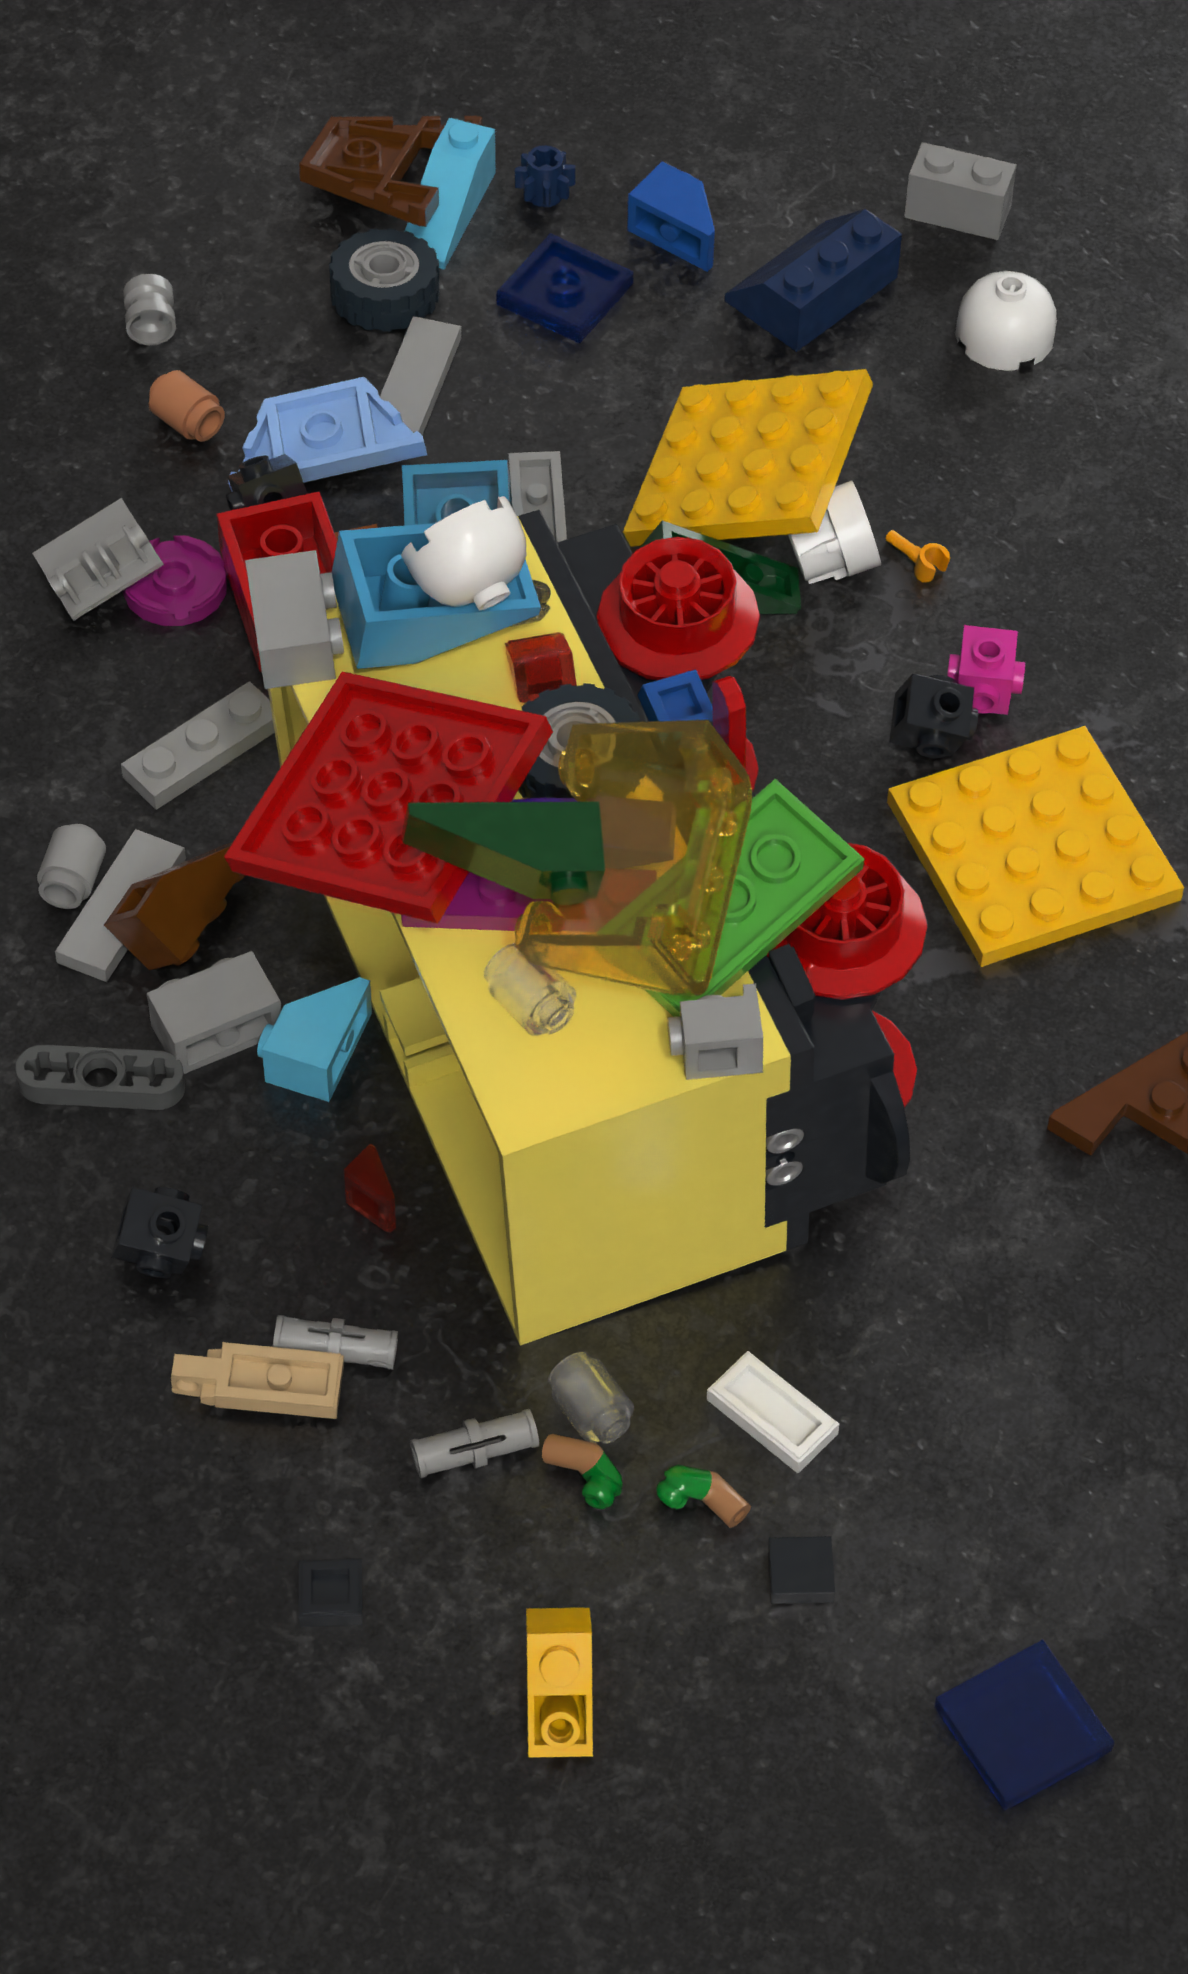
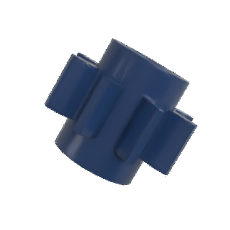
M544 145L533 148L528 154H521V166L515 168V188L524 189V201H530L539 207H551L558 204L562 199H569V186L575 185V165L566 164V152H561L555 147Z

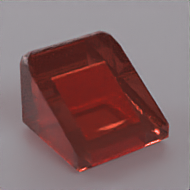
M550 633L511 640L505 643L516 694L520 702L533 701L539 697V693L547 689L550 691L558 689L560 685L572 683V686H577L572 651L563 633Z
M369 1144L344 1169L346 1203L381 1229L391 1233L396 1228L395 1196L378 1152L373 1144Z

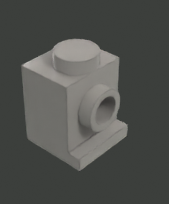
M756 984L743 985V996L723 997L720 995H707L697 1000L680 1001V1016L667 1018L671 1056L683 1055L686 1080L763 1073V1032Z

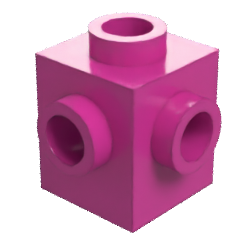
M964 625L960 655L950 654L947 676L955 679L957 684L974 687L972 708L977 709L978 713L1008 715L1011 693L1022 694L1025 662L1015 661L1018 631Z

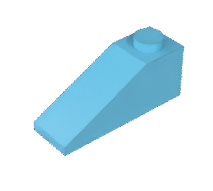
M453 118L448 119L437 139L420 184L439 188V206L426 227L408 222L405 231L413 233L415 237L423 238L428 242L430 248H434L437 253V260H439V268L444 270L496 173L495 129Z

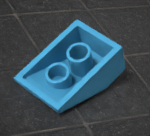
M507 460L402 465L404 526L437 523L449 515L483 500H486L490 510L497 509L498 497L505 496L511 504L510 476Z
M435 523L339 531L332 577L336 599L357 669L416 664L539 615L541 605L526 560L520 573L507 584L511 594L500 603L481 611L478 610L475 603L453 607L441 604L426 594L412 577L401 557L404 548L410 542H412L416 552L428 544L429 541L424 531Z

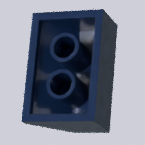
M866 209L826 220L726 292L724 301L797 352L898 277L902 234Z

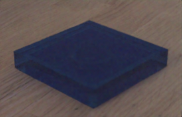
M550 233L497 290L496 304L580 344L633 285L634 272Z
M1044 1640L1035 1643L939 1695L935 1701L934 1707L1004 1811L1112 1752L1115 1743Z

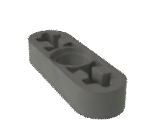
M36 1045L26 1049L18 1057L15 1066L21 1094L27 1100L38 1104L164 1110L176 1105L185 1093L183 1066L179 1059L176 1060L173 1054L165 1051ZM41 1068L51 1069L52 1072L47 1073L45 1080H35V1076H39ZM70 1068H73L75 1083H67V1079H70ZM97 1068H108L117 1074L112 1083L103 1087L91 1086L85 1081L87 1074ZM128 1071L134 1072V1076H132L133 1086H128L126 1073ZM155 1075H166V1078L161 1082V1086H150V1083L155 1079Z

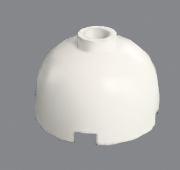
M1012 271L990 273L978 279L963 296L959 307L955 335L957 341L960 339L966 346L965 354L971 360L991 369L1019 370L1020 362L1030 361L1035 358V365L1043 361L1052 350L1057 323L1056 308L1048 290L1037 279L1024 273Z
M505 496L498 497L497 509L490 510L486 500H483L435 523L424 531L429 541L428 544L416 552L412 542H410L401 554L412 577L426 594L441 604L453 607L475 603L478 610L481 611L500 603L511 594L507 584L522 569L526 558V537L510 502Z

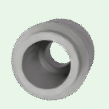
M71 824L58 827L53 832L37 874L38 892L47 903L62 909H74L80 906L82 900L90 896L106 853V845L95 830L83 824Z

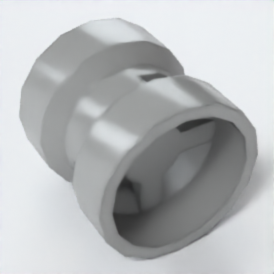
M141 274L129 280L123 289L124 306L127 310L125 314L127 334L133 341L143 345H158L168 341L176 331L175 312L172 309L174 305L172 285L167 279L155 274Z

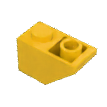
M590 1607L526 1608L528 1757L593 1756L592 1629Z

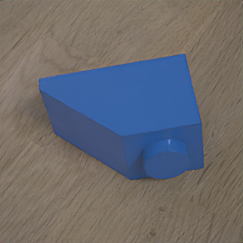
M662 161L628 194L627 231L708 272L713 267L715 229L703 182Z

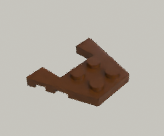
M393 116L331 117L299 163L300 181L412 224L426 227L439 206V188L401 182L400 180L422 147L433 149L445 125H441L440 116H422L417 125H393ZM464 116L465 122L483 126V117Z
M1188 1031L1056 1109L1049 1116L1047 1130L1091 1156L1120 1119L1125 1116L1188 1154Z

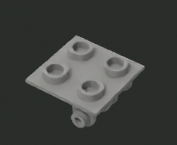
M122 498L32 553L73 621L164 565Z

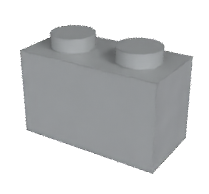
M922 142L909 173L904 218L999 240L1011 209L1017 164Z
M316 550L245 560L264 688L271 689L336 679L333 655L344 653L339 618L327 619L326 609L337 608L332 572L320 574Z
M252 951L235 958H224L213 964L210 968L182 979L169 980L159 988L147 992L151 1026L165 1052L173 1054L176 1060H180L184 1074L257 1045L267 1024L274 1025L281 1012V1001Z

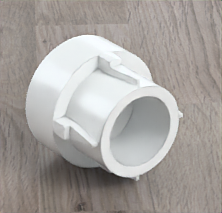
M852 480L835 486L818 532L788 534L805 581L808 580L809 584L834 577L835 580L846 576L850 577L881 565L879 552L866 512Z

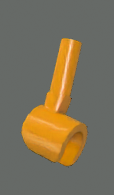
M894 530L889 531L885 539L887 542L916 563L914 574L919 581L923 583L932 581L936 572L934 566L939 571H946L950 561V554L944 546L937 543H929L920 548Z

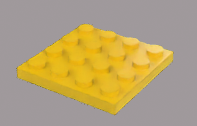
M867 369L833 371L830 373L800 376L789 375L780 378L741 380L738 382L682 387L624 527L623 533L631 547L641 546L662 520L717 540L818 532L873 386Z
M1086 726L888 788L887 803L980 967L1181 901L1183 884Z

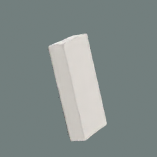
M749 1351L707 1389V1401L796 1473H799L838 1435V1422Z

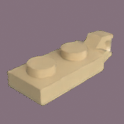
M223 1342L222 1349H209L207 1357L175 1354L171 1373L172 1392L200 1397V1403L210 1406L215 1405L217 1408L337 1419L344 1370V1355L340 1353Z

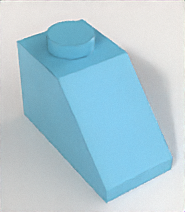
M359 977L285 1004L275 1024H267L259 1039L257 1055L263 1058L265 1082L330 1102L372 1014L370 980Z

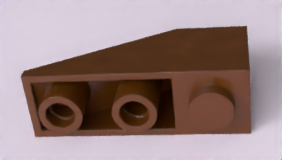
M233 842L133 883L104 926L148 970L171 964L176 966L183 964L198 949L200 942L197 938L205 926L215 920L225 909L227 901L224 898L231 887L246 876L232 872L224 858Z

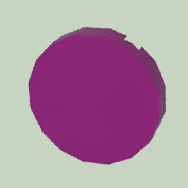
M173 536L174 541H164L161 543L160 538L150 540V544L164 565L122 590L129 608L143 620L161 626L188 625L203 620L217 610L226 596L227 574L220 553L207 542L190 536Z

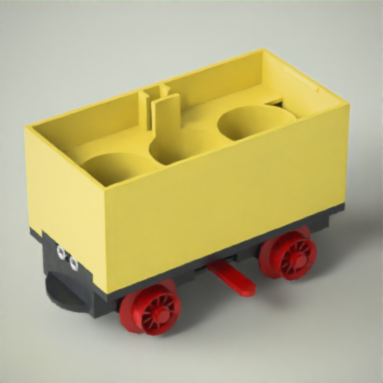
M540 509L517 516L526 537L525 560L541 605L539 615L416 664L357 669L336 599L337 608L326 609L327 619L339 618L344 653L333 655L336 679L268 689L280 768L342 671L522 711V706L527 701H533L539 697V693L547 689L550 691L558 689L560 685L572 683V686H580L583 683L595 684L597 688L604 689L607 687L614 690L617 696L620 698L625 697L631 703L634 712H638L641 719L646 753L644 778H640L639 788L636 792L627 796L625 800L672 804L676 810L673 862L623 870L656 872V882L755 797L754 788L759 768L753 744L746 737V705L742 691L735 677L728 676L715 680L718 673L736 665L754 644L760 614L754 591L733 569L732 563L719 549L698 539L684 537L659 539L637 549L632 554L617 524L556 542ZM697 670L706 693H708L712 685L713 748L695 756H688L684 751L666 757L637 695L643 684ZM517 791V793H516V795L514 796L513 800H514V799H528V798H527V797H524V798H523L522 795L519 793V791ZM848 843L865 859L863 869L772 949L774 950L787 944L794 947L816 995L812 1020L802 1024L768 958V953L721 995L723 997L743 996V985L756 984L763 1032V1073L686 1080L683 1055L671 1056L667 1018L673 1016L596 945V934L402 927L400 914L324 895L359 977L370 980L371 1004L520 1346L807 1244L809 1212L885 1186L886 1182L907 1175L910 1163V1141L904 1108L912 1099L917 1067L910 1042L891 1020L872 1010L881 991L904 979L921 957L928 924L920 897L884 855L865 845Z

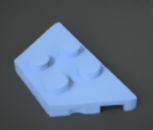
M365 377L264 399L256 416L257 425L249 432L242 447L245 454L243 462L258 456L266 455L270 460L286 454L297 463L303 483L427 455L423 436L418 431L413 433L402 422L400 412L389 401L382 400L379 397L378 390Z

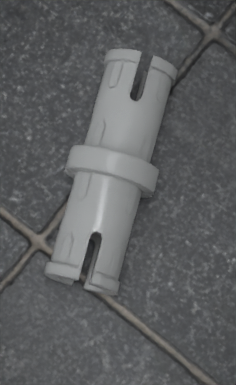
M278 1315L273 1347L340 1353L344 1355V1362L372 1365L393 1370L399 1331L376 1330L345 1325V1319L332 1318V1322L328 1323Z
M525 1409L520 1413L478 1423L475 1418L468 1419L462 1422V1428L422 1439L410 1440L417 1473L420 1478H423L432 1473L471 1463L475 1469L487 1466V1459L529 1447H539V1436L531 1410ZM499 1435H500L499 1438L494 1439V1440L486 1441V1442H483V1443H477V1444L470 1445V1446H467V1447H464V1448H460V1449H456V1450H453V1451H449L451 1448H454V1447L462 1446V1445L469 1444V1443H475V1442L483 1441L484 1439H488V1438H492V1437H495V1436H499Z

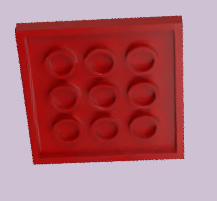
M342 671L226 852L224 858L232 872L438 924L469 871L403 843L402 830L408 803L511 802L551 737L553 730L547 717L543 715Z

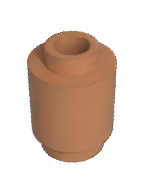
M174 370L161 375L152 384L149 392L150 411L185 438L197 439L203 442L212 438L219 431L224 421L225 412L220 406L218 398L180 370Z

